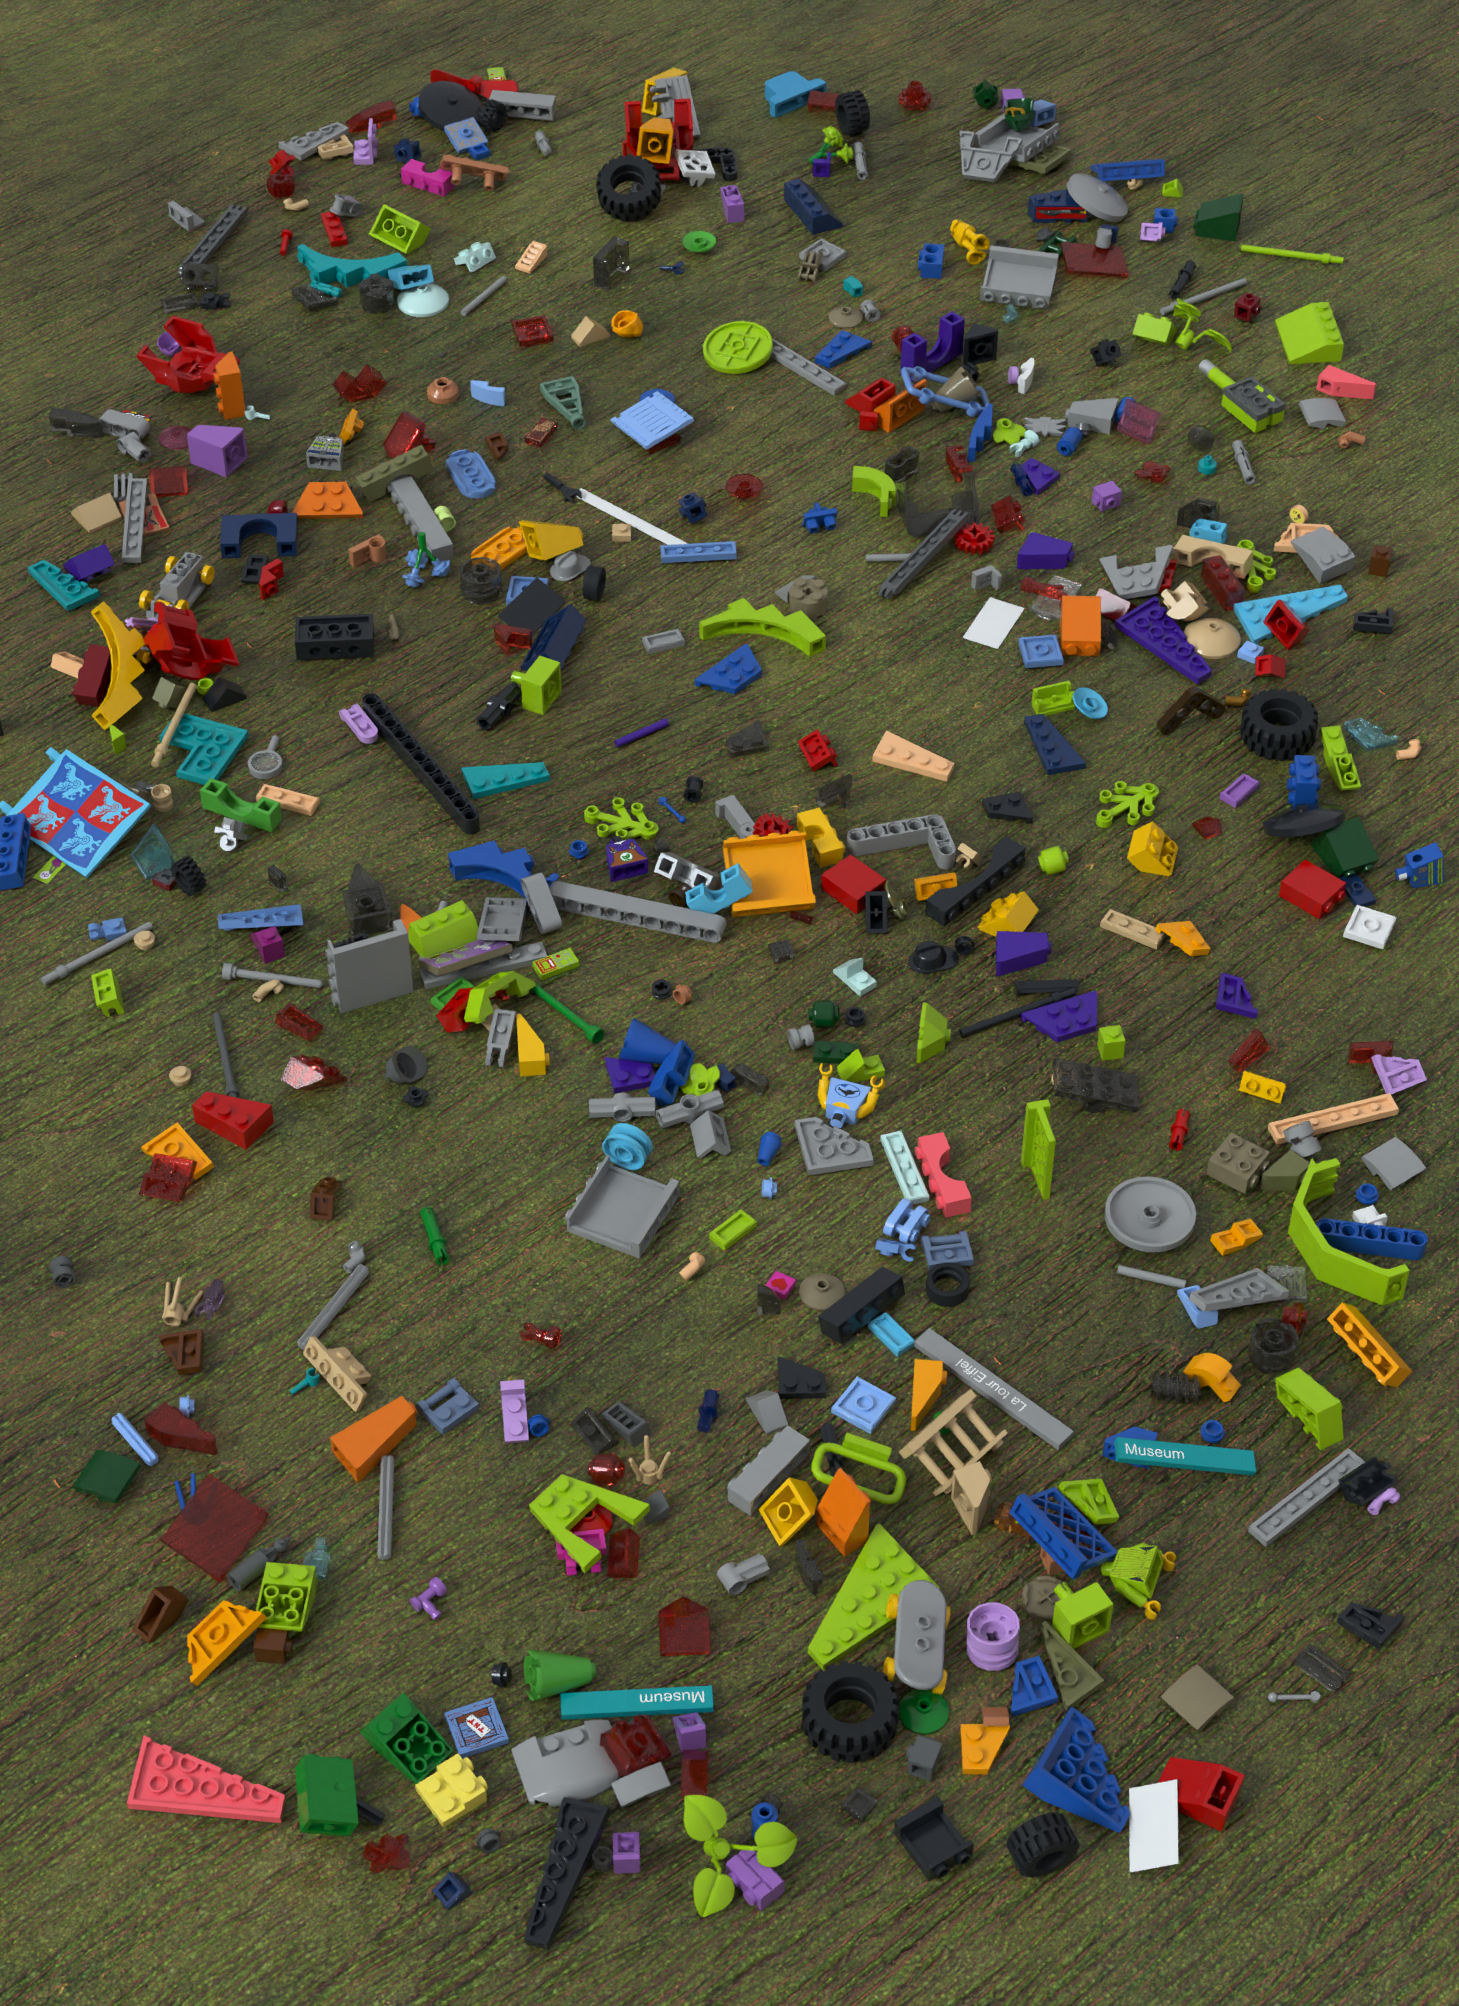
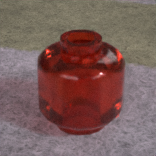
M597 1454L593 1457L592 1462L588 1464V1475L592 1477L593 1482L597 1485H616L620 1479H623L625 1474V1464L616 1454Z

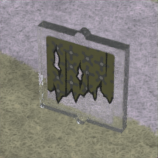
M1267 1265V1275L1289 1290L1288 1299H1282V1301L1287 1303L1290 1301H1307L1305 1267Z

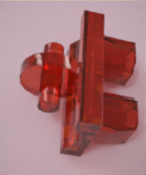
M404 1833L397 1837L386 1834L381 1837L379 1844L373 1841L367 1843L363 1858L372 1862L370 1871L378 1873L391 1866L395 1870L405 1869L409 1865L410 1853L404 1849V1846L409 1841L410 1836Z

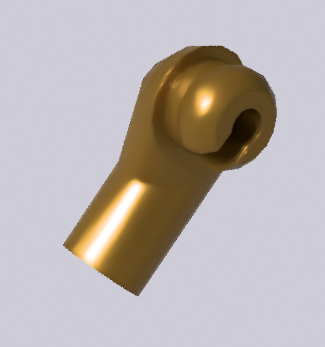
M1242 689L1241 695L1238 697L1225 696V705L1243 706L1252 697L1250 696L1251 690Z

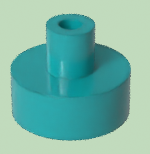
M1206 455L1205 458L1199 460L1198 471L1205 475L1215 473L1217 462L1212 459V456Z

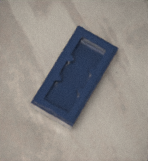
M1357 874L1348 878L1344 876L1339 877L1340 880L1346 882L1344 892H1346L1347 897L1355 907L1356 905L1368 907L1376 904V898Z

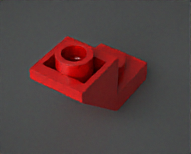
M278 558L262 568L259 582L262 600L278 593L277 580L284 577L283 563Z

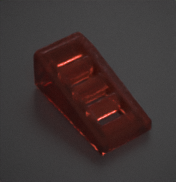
M291 1002L276 1015L275 1023L307 1041L313 1039L323 1029L321 1024ZM310 1027L314 1029L310 1033L307 1032Z

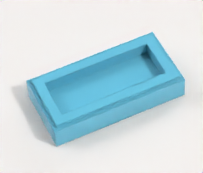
M887 1312L868 1323V1329L897 1357L914 1347L915 1340Z

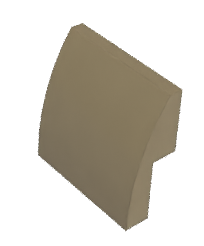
M1195 1665L1182 1675L1161 1696V1699L1198 1733L1215 1715L1218 1717L1235 1699L1199 1665Z

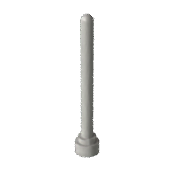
M224 963L222 969V979L224 980L241 977L263 981L278 979L280 983L322 988L324 985L323 981L318 979L238 969V966H234L232 963Z

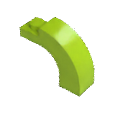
M853 466L852 492H864L876 496L881 503L880 517H887L888 509H892V505L896 504L895 483L887 474L880 470L864 466Z

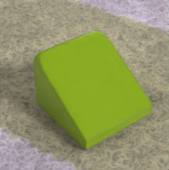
M1179 179L1163 184L1162 195L1182 197L1183 186Z
M111 724L109 728L114 754L116 755L126 749L124 733Z

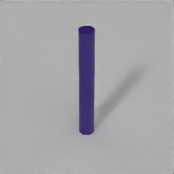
M666 718L621 737L615 740L614 743L617 748L669 726L668 720Z

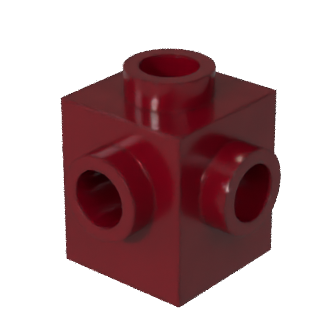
M1245 292L1235 302L1234 317L1250 322L1261 311V298Z

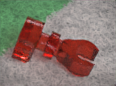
M524 1323V1329L529 1332L519 1331L522 1340H537V1342L544 1343V1346L553 1349L557 1348L562 1339L561 1329L556 1326H551L547 1331L545 1329L539 1330L532 1323Z

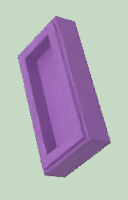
M1243 773L1220 793L1219 799L1236 808L1259 788L1260 782Z

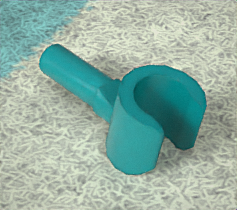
M309 1368L306 1371V1379L289 1390L291 1395H294L306 1386L314 1387L319 1384L320 1374L314 1376L315 1368Z

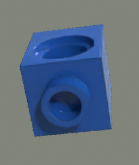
M1155 208L1153 224L1161 222L1162 227H1165V233H1173L1174 226L1177 227L1178 216H1175V209Z

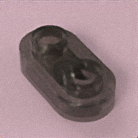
M738 1063L730 1071L736 1077L737 1084L758 1096H763L770 1089L768 1078L750 1069L745 1064Z

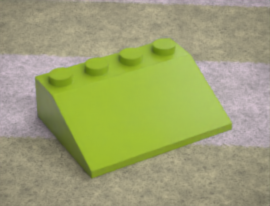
M1329 302L1311 303L1275 319L1289 364L1341 361L1344 343Z

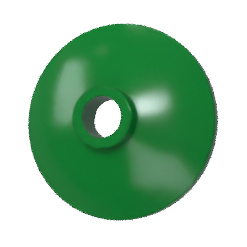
M917 1689L907 1693L902 1698L899 1704V1718L902 1724L911 1732L921 1735L933 1734L941 1730L947 1723L949 1707L941 1695L934 1694L932 1690ZM920 1706H927L928 1708L922 1709Z

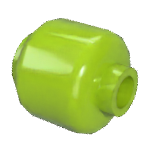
M1059 846L1044 849L1041 851V856H1038L1041 870L1046 872L1047 875L1064 872L1066 870V863H1069L1067 852H1062Z

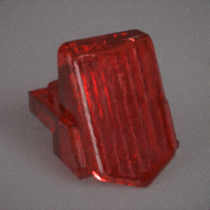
M404 411L398 417L383 442V446L389 457H397L420 445L425 450L435 449L436 442L429 435L424 434L426 426L424 421L410 412Z

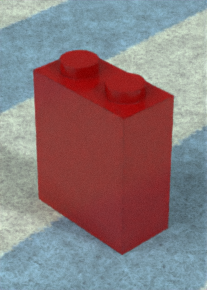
M849 855L822 874L821 889L855 914H859L865 909V892L886 891V879L854 856Z
M1304 860L1281 881L1279 896L1320 919L1325 914H1329L1334 905L1343 901L1346 892H1344L1346 882Z

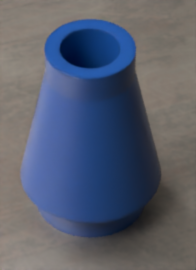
M766 1132L761 1137L757 1162L760 1165L769 1166L770 1161L782 1146L781 1137L778 1134Z

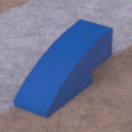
M680 1040L665 1058L649 1087L648 1094L651 1097H655V1102L660 1107L673 1103L678 1088L687 1082L695 1053L684 1040Z

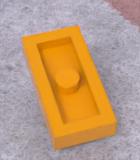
M353 408L345 419L339 436L343 440V446L347 440L351 441L355 432L360 433L364 426V422L356 416L358 411Z
M954 872L914 879L916 899L918 901L928 899L939 889L957 886V877Z

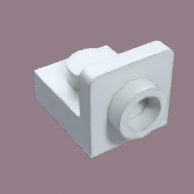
M1373 1205L1353 1211L1352 1214L1355 1222L1386 1226L1388 1219L1385 1213L1379 1215Z

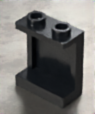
M938 1796L895 1820L894 1835L929 1882L936 1877H944L950 1869L957 1865L962 1866L966 1864L973 1854V1843L970 1840L965 1842L943 1812L944 1803Z

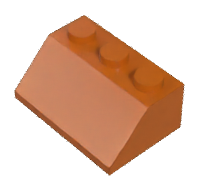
M232 351L228 352L215 366L216 373L213 374L215 384H218V388H215L217 399H220V402L217 403L219 413H223L225 420L245 416L241 373Z
M923 379L913 384V387L922 390V388H926L927 380ZM904 389L874 409V412L879 413L878 427L890 433L925 410V404L919 401V397L909 394Z

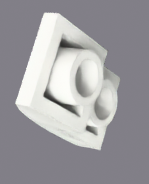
M1032 357L1026 363H1023L1020 369L1022 374L1019 376L1017 383L1019 384L1018 392L1022 394L1028 391L1033 381L1034 358Z

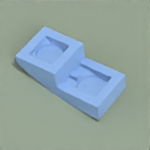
M471 380V397L487 404L505 406V388L491 387L489 382Z

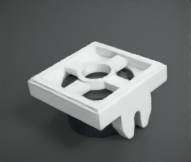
M676 150L675 156L680 167L679 175L684 181L690 183L691 186L697 184V187H700L704 183L705 178L714 179L715 171L707 151Z

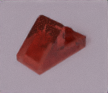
M494 624V641L506 655L509 654L512 646L530 649L532 646V630Z
M1350 1042L1347 1056L1348 1062H1370L1373 1074H1376L1377 1071L1371 1057L1375 1055L1391 1057L1394 1042Z

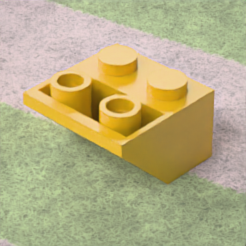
M1152 821L1134 830L1127 859L1141 872L1170 876L1173 872L1178 846Z
M1025 891L1018 894L1012 893L1007 898H998L991 904L992 908L982 916V922L979 924L978 929L993 936H997V931L1024 932L1039 909Z

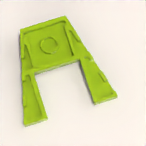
M561 1474L529 1504L530 1511L545 1529L554 1535V1539L558 1544H561L567 1550L571 1559L576 1561L580 1565L581 1570L586 1573L602 1558L601 1551L569 1530L598 1503L633 1526L650 1511V1505Z

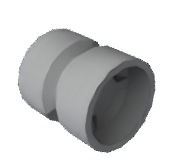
M1310 1120L1283 1130L1287 1142L1292 1143L1290 1150L1302 1158L1321 1150L1318 1139L1312 1136L1314 1130Z

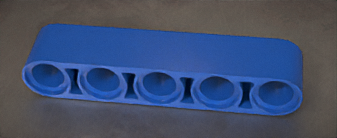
M1327 1218L1320 1219L1316 1223L1327 1243L1340 1251L1420 1260L1424 1257L1428 1242L1427 1235L1419 1230Z

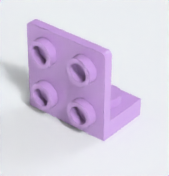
M369 118L368 140L355 141L354 165H374V158H377L376 124H373V118Z

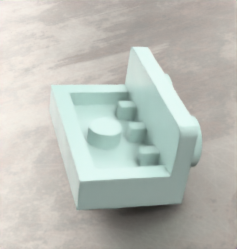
M476 242L471 245L469 250L460 251L458 253L459 256L455 257L454 261L456 265L466 264L469 272H474L494 260L496 256L490 242Z

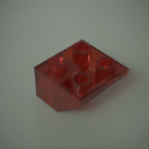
M301 1055L300 1057H290L281 1080L296 1089L311 1090L345 1082L347 1077L340 1074V1069L323 1064L324 1060L317 1056L310 1058Z

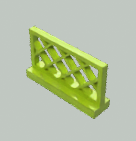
M1048 1099L1026 1103L1021 1154L1023 1168L1031 1167L1043 1200L1050 1199L1056 1143L1049 1124L1051 1105Z

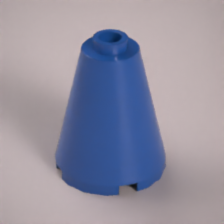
M633 1018L619 1059L662 1064L676 1046V1043L638 1019Z

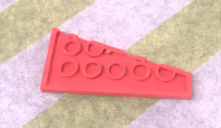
M143 1736L127 1800L128 1809L281 1823L286 1797L284 1794L268 1787L252 1784L243 1780V1777L237 1774L231 1775L226 1773L218 1766L189 1754H181L166 1744L162 1746L153 1742L151 1738Z

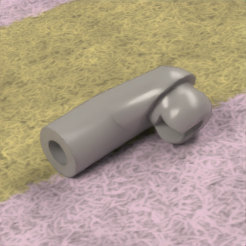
M352 1241L348 1245L351 1258L343 1265V1268L349 1274L365 1260L364 1248L358 1241Z

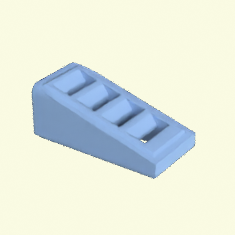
M1199 1285L1177 1290V1295L1198 1329L1217 1324L1218 1310L1204 1312L1189 1300L1190 1292L1201 1289Z

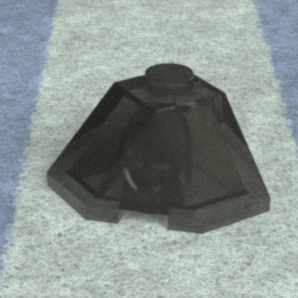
M1198 498L1179 508L1177 525L1191 528L1198 519L1218 522L1220 505L1214 501Z

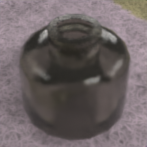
M1203 425L1193 427L1188 433L1189 444L1200 452L1209 450L1214 443V434Z

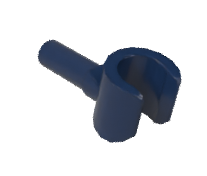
M681 261L674 266H660V270H671L676 275H680L685 269L680 268L684 265Z

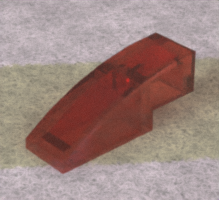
M389 100L372 105L352 116L346 121L349 133L367 131L369 128V118H373V124H376L377 129L381 128V122L397 120L393 101Z

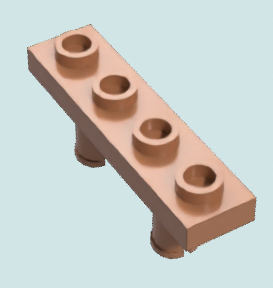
M443 154L440 162V169L452 171L451 183L453 185L461 184L462 173L484 177V190L488 192L493 191L494 180L505 181L508 174V167L499 164H489L484 161H474L469 158L454 157L453 155Z

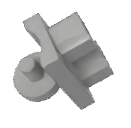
M224 817L222 827H215V833L223 834L220 839V846L223 850L229 852L235 850L238 845L237 839L247 841L248 835L243 834L246 823Z

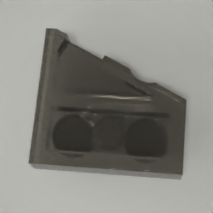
M760 721L752 723L726 739V747L730 758L769 752V744Z

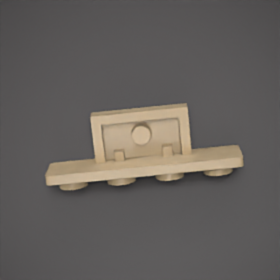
M311 1336L303 1351V1355L354 1412L360 1411L367 1396V1393L360 1385L369 1383L371 1375L346 1347L327 1350L315 1336Z

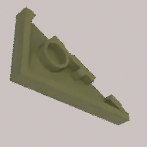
M1044 1621L1040 1631L1064 1708L1068 1712L1071 1706L1075 1707L1104 1685V1679Z

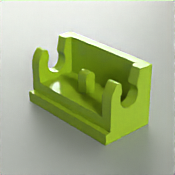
M1070 681L1034 688L1031 705L1036 714L1047 716L1075 709L1073 701L1074 691L1071 692Z
M110 968L91 975L96 1005L98 1008H101L104 1015L110 1017L108 1010L111 1008L116 1009L119 1015L125 1013L120 985L112 969Z

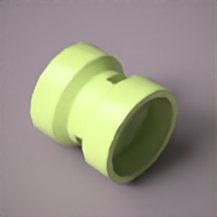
M439 506L433 511L445 532L455 527L456 520L451 515L448 507Z

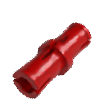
M1184 1109L1177 1110L1175 1123L1171 1127L1172 1135L1169 1147L1174 1150L1175 1143H1177L1176 1151L1182 1150L1184 1137L1187 1136L1189 1130L1187 1125L1191 1114L1186 1110L1185 1115L1182 1116Z

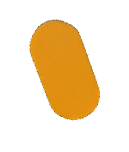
M517 526L514 529L513 527H507L475 548L471 553L472 567L482 573L499 572L527 553L521 527Z

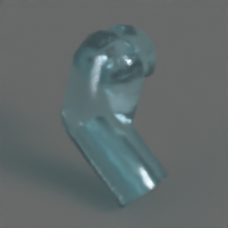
M1009 304L1006 307L1007 314L1003 316L1006 324L1016 321L1019 316L1014 305Z

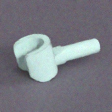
M247 406V411H244L248 420L256 417L270 420V415L255 412L254 406Z

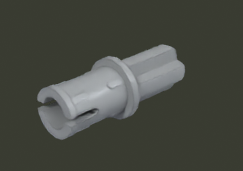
M537 131L535 133L537 147L541 149L544 156H548L552 152L549 146L550 142L545 137L543 131Z

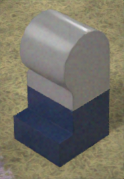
M1102 224L1097 231L1095 245L1100 248H1109L1110 243H1116L1119 227Z

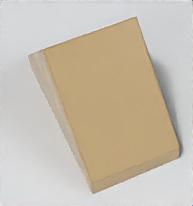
M585 316L571 335V339L579 347L610 337V333L600 323Z

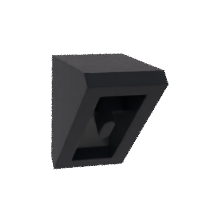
M218 677L204 696L203 701L210 711L214 712L246 700L247 695L238 684Z
M886 891L865 892L866 933H887Z

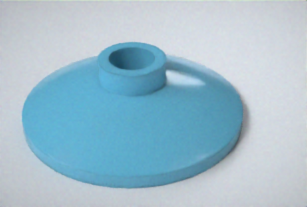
M1080 687L1074 691V704L1084 715L1093 719H1102L1106 716L1108 712L1107 704L1097 692L1085 687Z

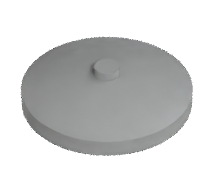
M1076 173L1067 182V190L1071 197L1089 213L1111 222L1122 221L1128 213V205L1124 198L1104 181L1088 174Z
M1137 1177L1124 1181L1112 1190L1106 1201L1105 1221L1109 1231L1121 1243L1135 1250L1164 1252L1174 1249L1190 1237L1195 1227L1196 1209L1191 1197L1180 1186L1162 1178Z

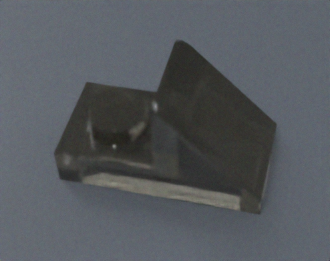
M850 773L818 788L816 803L823 807L838 800L847 809L853 775Z

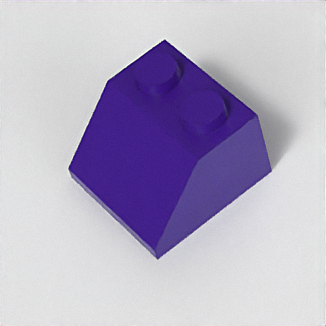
M103 544L71 558L63 564V567L69 574L74 576L75 580L87 582L95 578L94 574L100 572L103 575L110 572V567L115 565L106 544Z

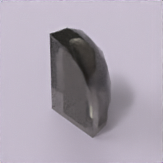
M757 1284V1314H781V1305L776 1292L766 1285Z

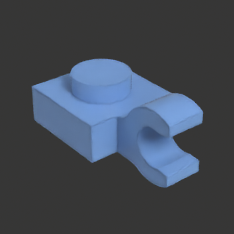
M123 917L102 921V925L97 923L88 925L90 940L105 937L106 941H111L127 933Z
M884 1238L877 1240L875 1249L881 1250L880 1254L894 1256V1253H900L904 1260H914V1257L908 1256L906 1251L909 1248L916 1249L915 1244H904Z

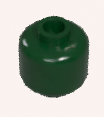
M833 1000L815 1001L813 1007L808 1009L809 1021H813L816 1028L834 1027L836 1022L840 1021L839 1005H835Z

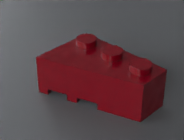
M90 644L88 651H85L84 663L78 671V681L72 690L78 704L99 707L107 695L108 689L106 687L111 682L112 671L109 647Z

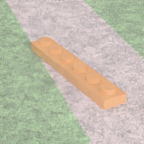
M1388 1093L1271 1122L1268 1125V1130L1276 1145L1287 1142L1283 1130L1310 1120L1314 1130L1312 1136L1398 1115L1399 1108L1391 1094Z

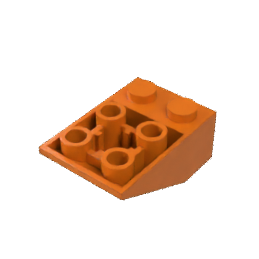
M839 1468L816 1509V1525L845 1557L865 1545L868 1540L871 1500L865 1491H861L856 1486L853 1477Z

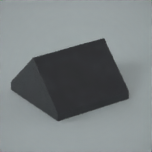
M976 323L972 324L964 339L963 364L970 362L977 365L996 360L998 330L996 328Z

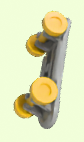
M170 556L165 564L166 574L179 561L177 557ZM205 565L203 568L200 566L188 596L184 600L180 599L178 603L174 599L171 602L161 600V591L153 600V593L144 590L140 595L139 606L141 609L147 610L146 618L158 619L159 615L154 611V605L157 601L182 610L190 609L205 587L213 581L214 567Z
M916 1580L907 1584L899 1595L891 1593L889 1596L886 1618L896 1619L894 1658L887 1657L885 1659L882 1672L888 1676V1681L892 1682L894 1675L897 1674L898 1682L900 1683L904 1682L910 1687L920 1690L932 1689L934 1694L942 1695L947 1681V1671L943 1669L945 1630L950 1619V1607L947 1606L944 1594L936 1585L926 1580Z

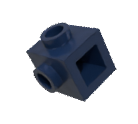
M405 138L395 144L394 154L396 161H403L404 164H407L411 159L417 160L421 158L419 140L410 141L409 138Z
M695 492L686 494L682 499L678 500L681 506L678 508L683 518L686 517L691 524L708 516L704 508L706 507L704 499L698 497Z

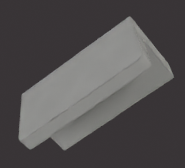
M175 201L168 203L170 218L188 232L205 225V221L187 207L183 208Z
M707 1110L691 1123L690 1127L697 1157L703 1158L711 1150L724 1156L731 1152L724 1118Z

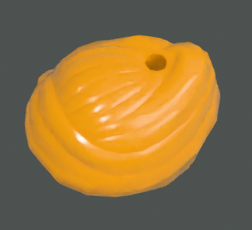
M623 310L612 318V330L617 335L627 338L640 337L642 335L643 323L635 312Z

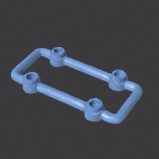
M919 366L914 368L903 367L901 369V375L907 392L919 397V401L927 405L931 401L958 407L965 409L966 414L970 417L981 414L987 405L990 404L986 391L980 386L975 388L982 393L980 398L983 407L975 401L967 403L934 394L928 388H922V390L915 389L909 375H912L911 378L915 382L927 379L945 384L949 378L928 373Z

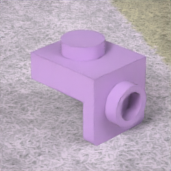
M1161 222L1159 224L1142 223L1140 241L1160 242L1161 238H1164L1165 227H1162Z

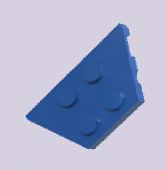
M744 644L695 679V686L700 687L701 684L712 686V690L736 694L762 676V669L749 645Z

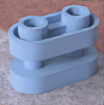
M903 1198L888 1217L883 1233L890 1237H894L899 1233L900 1242L905 1244L914 1243L919 1236L921 1228L926 1227L930 1221L929 1209L919 1205L913 1210V1202Z

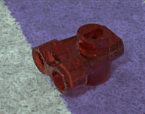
M1300 1302L1294 1303L1293 1306L1284 1305L1282 1323L1287 1324L1290 1328L1287 1337L1291 1341H1298L1300 1339L1301 1325L1307 1324L1308 1310H1304V1304Z

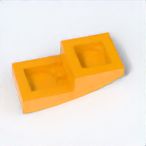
M1252 1219L1233 1223L1230 1230L1212 1234L1210 1241L1219 1253L1224 1256L1251 1245L1262 1238L1263 1233Z

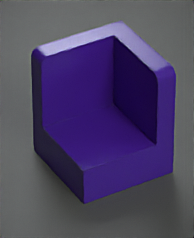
M828 152L827 159L813 160V177H830L831 153Z

